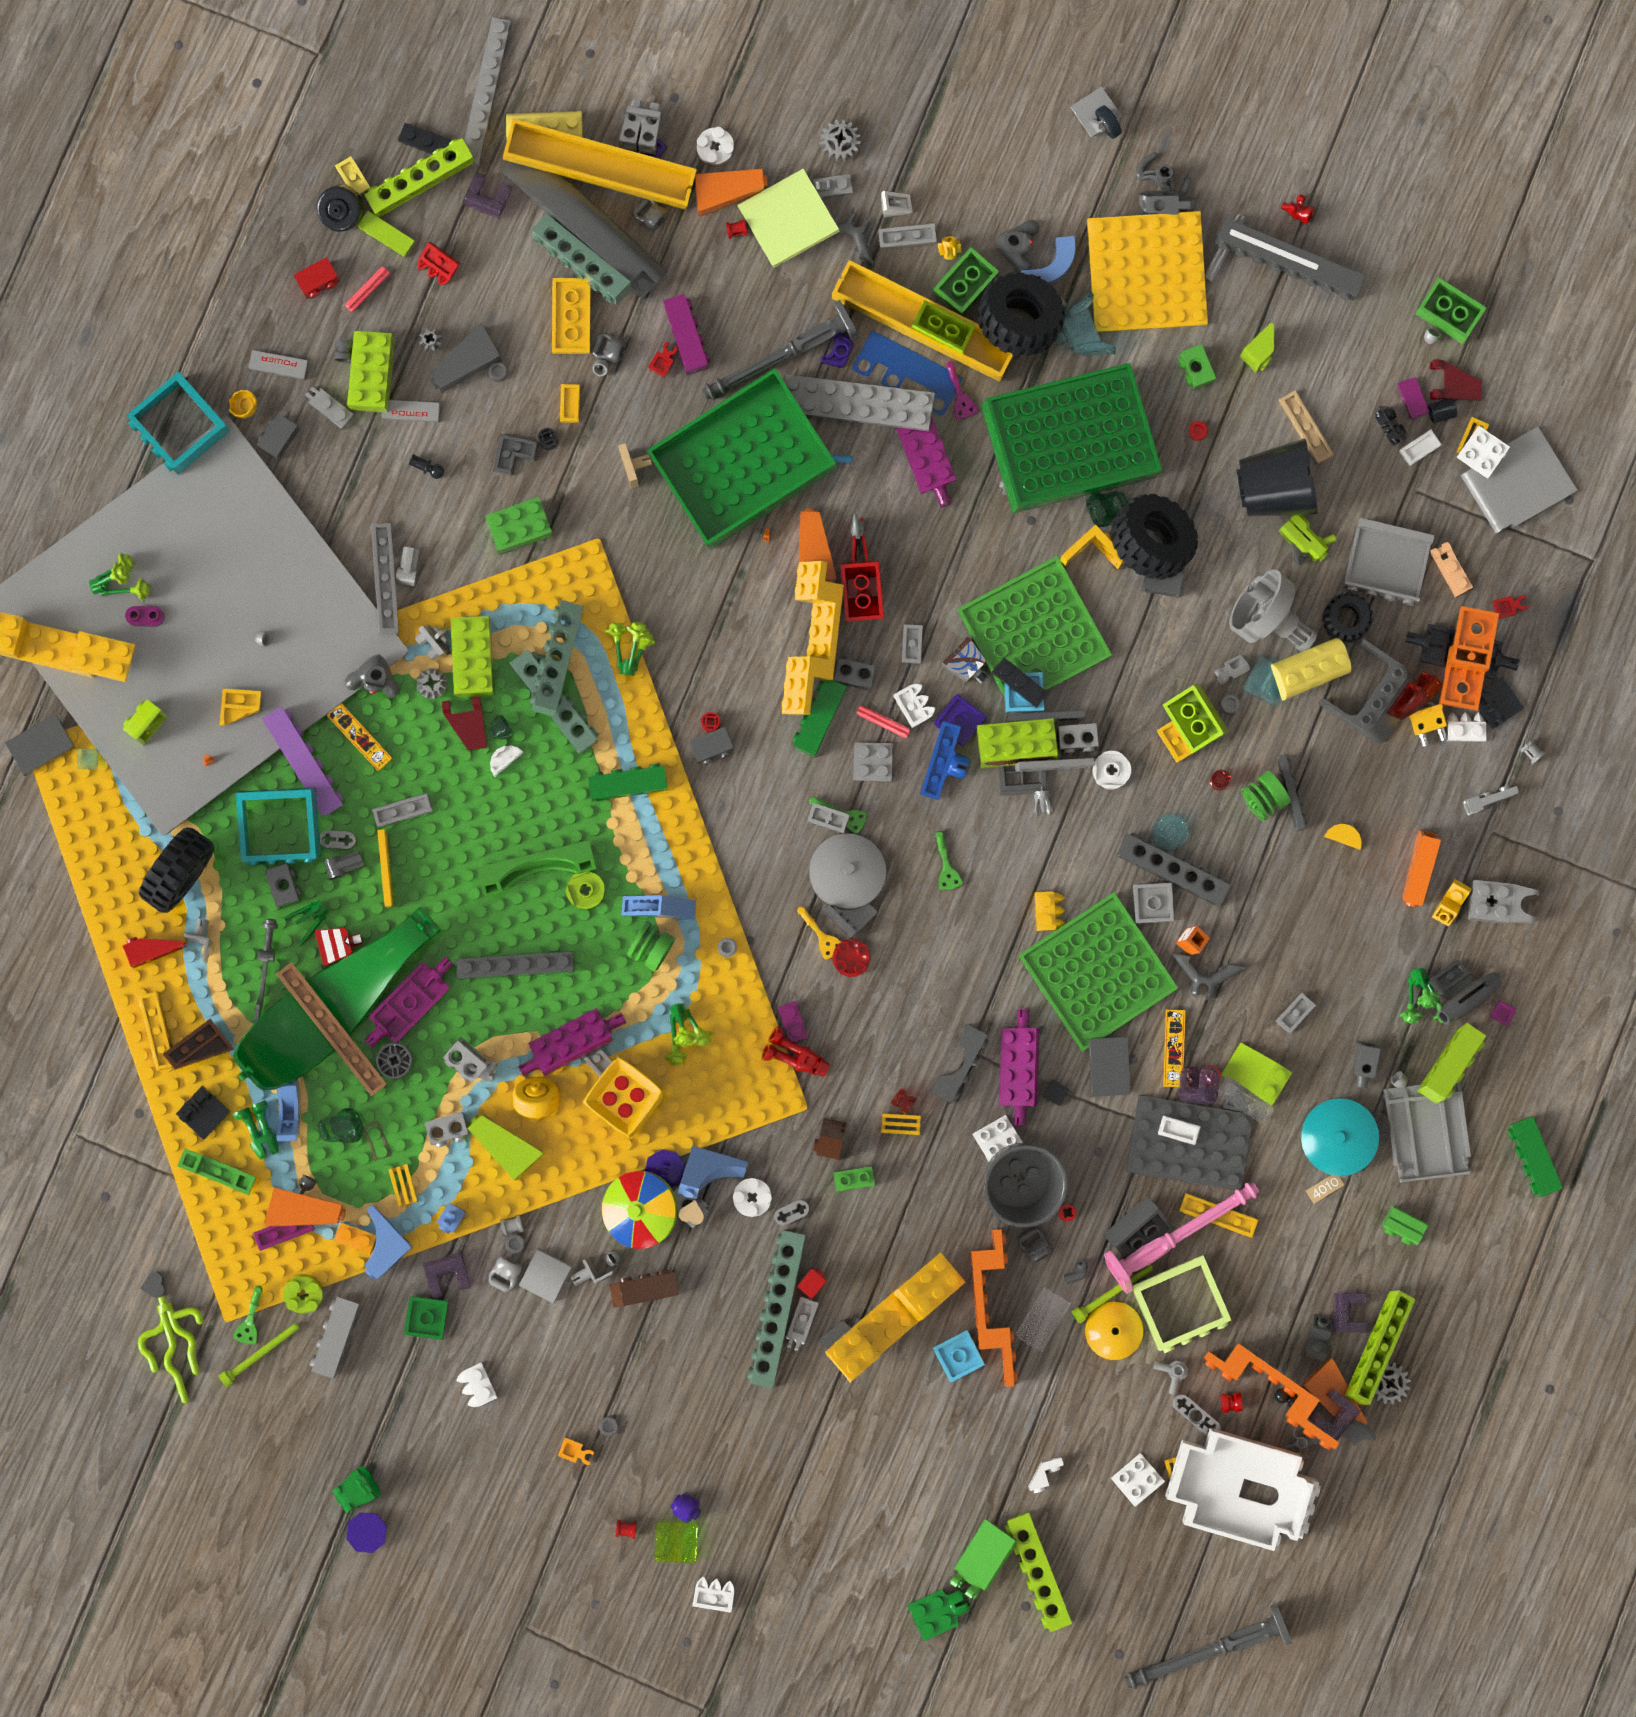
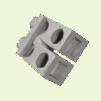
M634 99L631 106L627 107L619 139L620 148L637 152L639 146V152L656 155L658 135L662 121L660 104L652 102L650 103L649 110L642 109L643 102Z

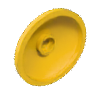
M1116 1301L1106 1302L1093 1310L1088 1316L1085 1325V1336L1088 1345L1097 1355L1109 1360H1120L1130 1356L1138 1349L1143 1338V1324L1138 1313L1129 1305ZM1114 1327H1117L1119 1330L1117 1335L1112 1334Z

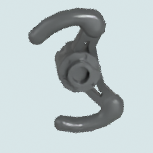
M1155 152L1147 155L1138 165L1135 173L1136 177L1140 181L1151 180L1165 191H1175L1172 181L1174 169L1168 164L1158 166L1156 170L1144 171L1145 167L1158 157V154ZM1189 176L1185 177L1183 187L1180 190L1184 191V196L1190 188L1191 178Z

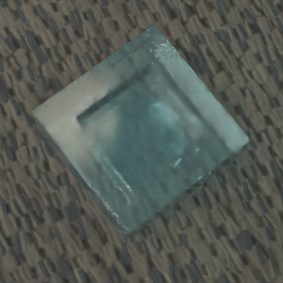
M77 749V769H98V750Z

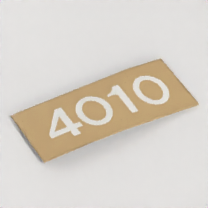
M1331 1175L1306 1190V1193L1313 1204L1344 1186V1183L1339 1176Z

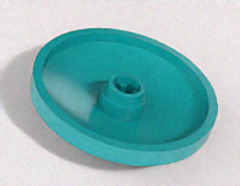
M1344 1098L1330 1099L1317 1105L1306 1117L1301 1132L1303 1150L1309 1161L1322 1172L1335 1176H1347L1364 1169L1376 1155L1380 1140L1377 1122L1370 1111L1360 1103Z

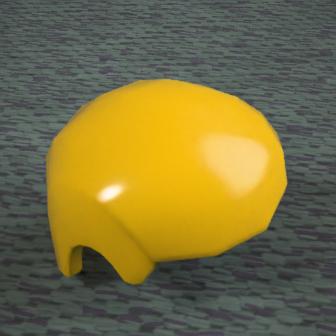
M249 390L237 391L229 399L230 409L228 410L237 418L246 419L252 417L258 406L256 396Z

